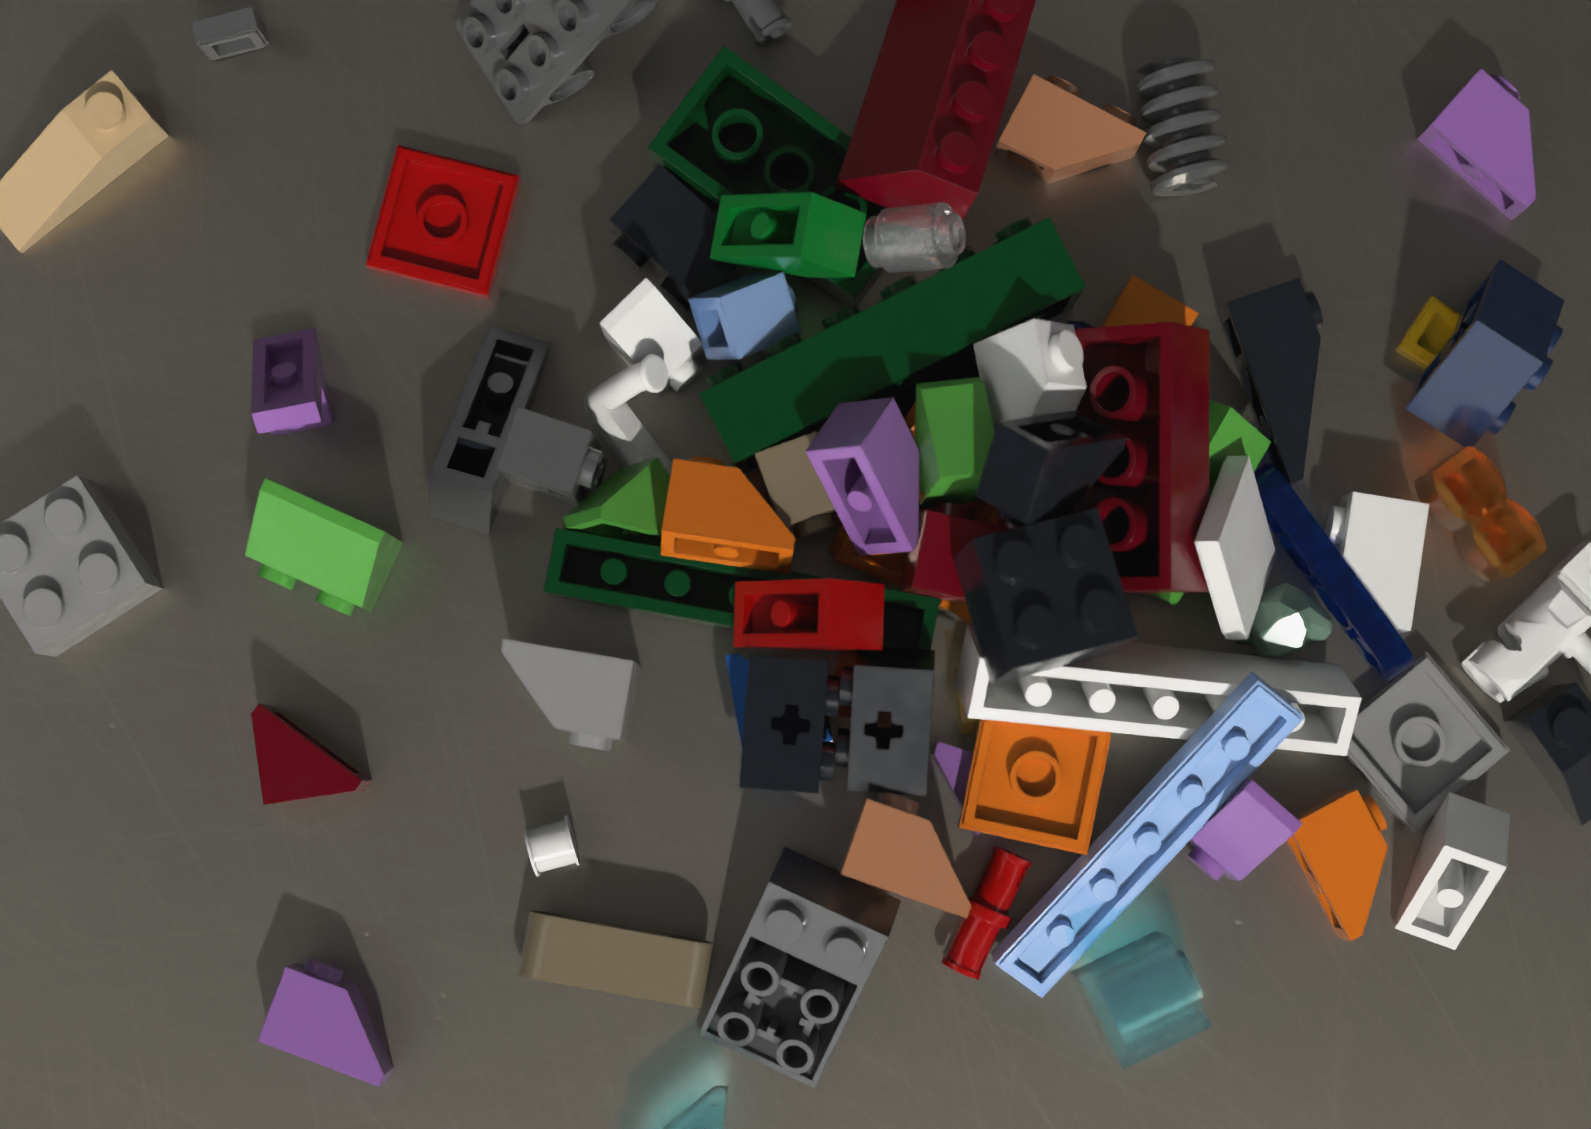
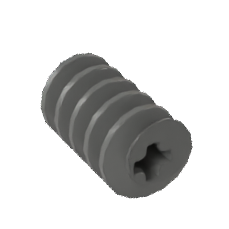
M1192 57L1172 58L1144 65L1137 71V73L1146 76L1137 84V93L1141 98L1150 100L1142 106L1140 115L1143 122L1154 125L1146 130L1144 142L1148 147L1158 149L1149 156L1147 165L1150 171L1162 174L1154 179L1150 185L1151 192L1155 196H1183L1212 190L1219 186V183L1213 182V175L1230 167L1227 159L1212 158L1209 154L1210 150L1226 143L1225 135L1206 133L1207 125L1223 118L1221 110L1203 108L1202 101L1219 93L1217 85L1199 83V76L1215 69V62L1213 60Z

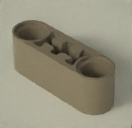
M530 910L518 975L529 979L684 1007L702 1008L714 943L691 937L580 917Z

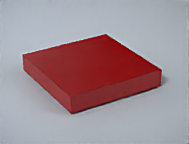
M398 145L366 266L371 270L490 300L522 181L520 175Z

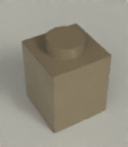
M817 431L755 453V463L771 507L789 530L795 529L798 539L835 526L831 515L837 514L805 452L816 437Z

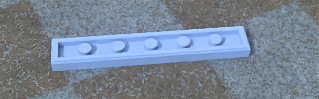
M1251 672L1089 846L1088 854H1082L991 952L994 963L1043 998L1305 718L1299 708L1254 672Z

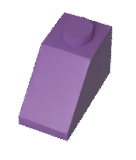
M1480 68L1417 139L1512 221L1536 199L1529 109L1519 101L1520 94L1509 81L1496 74L1489 75Z
M893 397L839 403L805 452L858 555L912 552L918 545L919 449Z
M1246 780L1188 842L1193 849L1187 857L1216 882L1223 874L1231 880L1241 881L1288 840L1302 823L1256 782Z
M308 957L305 965L294 963L286 966L257 1041L378 1087L386 1083L391 1076L393 1066L357 985L341 979L344 969L314 957Z

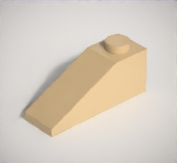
M113 70L109 71L64 107L0 180V229L22 254L169 136L133 91Z

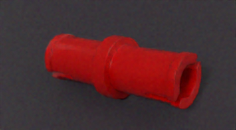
M996 845L992 849L993 853L973 897L967 896L971 905L967 919L963 917L948 952L941 961L942 964L950 969L977 980L982 975V968L1000 929H1008L1013 917L1007 913L1027 869H1030L1032 862L1024 857Z

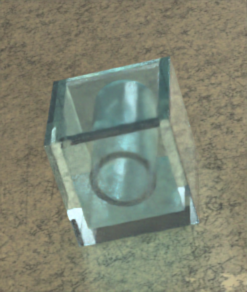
M1158 931L1152 932L1070 972L1111 1059L1122 1069L1212 1027L1200 999L1204 998L1203 989L1189 960L1182 950L1176 951L1168 935Z

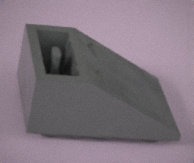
M784 847L703 1022L699 1035L815 1088L889 938L901 900L856 879L844 876L828 866Z

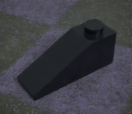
M1300 278L1229 301L1217 312L1258 430L1271 441L1266 453L1280 490L1296 484L1304 477L1321 340L1318 328L1323 327V316L1318 300L1312 291L1304 292Z
M489 326L430 472L428 517L483 533H490L509 483L497 470V466L517 407L531 411L550 343Z

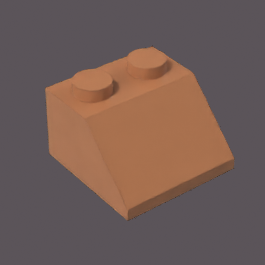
M890 792L880 793L877 802L863 798L839 867L840 874L967 919L971 908L969 900L930 820L916 816L920 803Z

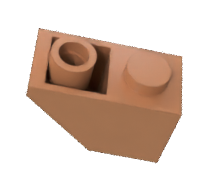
M1033 74L998 140L994 155L1047 183H1052L1133 158L1147 132L1135 127L1137 120L1126 111L1112 105H1104L1100 109L1081 99V91L1070 82L1056 76H1048L1044 80Z

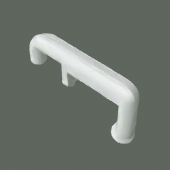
M655 354L645 356L641 362L624 368L593 388L586 395L583 405L588 419L624 467L658 457L671 476V461L626 403L643 391L648 390L652 393H658L667 385L668 371L666 364L662 358Z

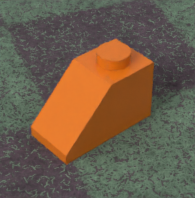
M695 456L689 460L673 458L661 531V556L790 574L795 537L739 468L726 466L721 460L708 456Z
M1343 789L1294 815L1302 825L1286 842L1337 937L1353 941L1363 935L1386 857L1388 845L1381 831L1387 829V823L1380 808L1370 795L1361 797L1357 789Z

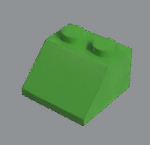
M265 478L259 490L245 556L262 563L257 575L290 590H293L297 579L320 589L315 601L351 616L355 605L372 612L403 542L381 529Z

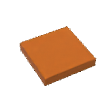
M979 719L957 828L1087 855L1112 732Z

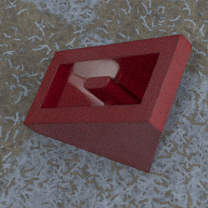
M258 704L251 713L263 805L365 791L371 783V779L273 706Z

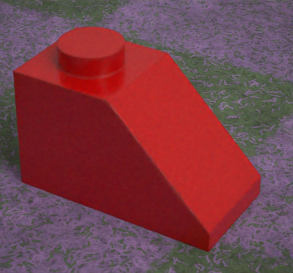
M830 578L735 582L733 647L828 651L883 650L885 584Z

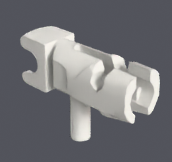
M1586 540L1572 549L1548 573L1549 577L1498 626V636L1503 640L1505 647L1502 643L1490 639L1487 643L1483 641L1462 662L1463 669L1471 679L1497 702L1501 703L1505 699L1510 701L1526 688L1548 677V666L1560 656L1563 659H1569L1573 656L1591 675V638L1585 632L1591 627V540Z

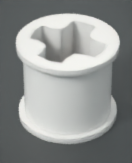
M568 815L564 816V820L531 829L527 826L523 828L527 851L536 877H539L541 872L576 863L577 866L581 865L576 838Z

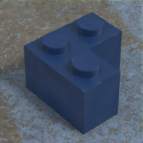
M1500 259L1465 302L1453 334L1417 378L1405 409L1469 450L1472 449L1486 431L1495 436L1512 415L1516 406L1512 400L1520 390L1524 388L1529 392L1534 391L1548 373L1553 360L1547 355L1554 348L1563 332V328L1558 326L1557 322L1564 300Z

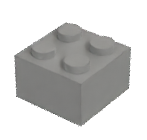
M74 476L0 523V598L35 654L57 657L163 589L98 484L82 476Z

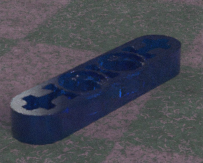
M1267 462L1256 469L1254 475L1270 531L1370 668L1383 681L1390 682L1414 664V657L1410 649L1284 476L1272 464Z

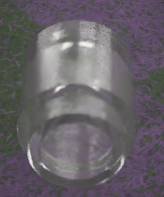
M945 202L883 209L878 216L868 218L863 232V244L866 257L871 266L874 268H884L891 274L951 268L955 264L958 254L963 252L966 244V230L962 218L954 214L952 208Z

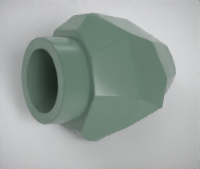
M1285 583L1264 590L1248 639L1236 640V643L1253 645V653L1259 656L1271 658L1286 657L1300 653L1306 643L1326 640L1332 632L1333 621L1329 612L1305 592Z

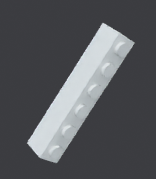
M967 625L955 681L968 718L1189 740L1251 672H1254L1299 708L1305 717L1276 749L1347 756L1362 697L1338 664L1129 642L1112 654L991 685L973 625Z

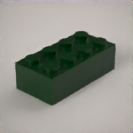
M726 46L722 47L648 146L650 161L654 167L657 168L661 164L717 213L721 195L813 192L866 213L855 278H808L846 307L853 304L859 305L920 222V220L834 188L851 137Z

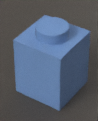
M784 272L751 273L688 298L707 360H739L766 349L789 335L795 333L802 334L796 315L798 312L797 299L794 291L786 282Z

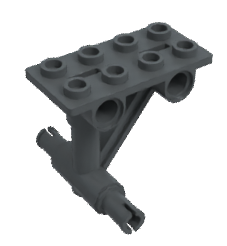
M472 0L456 20L455 27L516 124L522 125L530 122L544 106L565 99L584 87L594 76V70L586 59L605 37L627 30L643 20L656 7L657 0ZM723 0L725 2L732 1L755 37V42L758 46H764L778 39L786 32V29L792 26L791 20L786 17L776 0Z

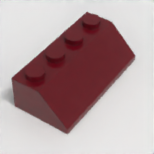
M896 0L834 188L955 234L979 193L1036 0Z
M1176 322L1075 329L1076 337L1083 349L1084 359L1082 367L1087 386L1076 410L1128 438L1123 451L1068 515L1098 508L1125 593L1209 592L1194 543L1209 503V330Z

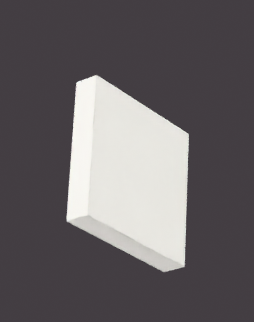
M1227 456L1226 461L1223 462L1194 543L1222 635L1225 636V640H1247L1276 556V550L1250 457Z

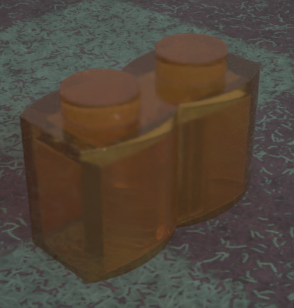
M1467 446L1449 455L1415 480V488L1420 502L1429 504V516L1439 525L1453 532L1455 547L1461 559L1481 579L1492 583L1509 578L1547 551L1544 535L1534 517L1523 506L1507 498L1506 486L1500 472L1491 460L1477 449Z

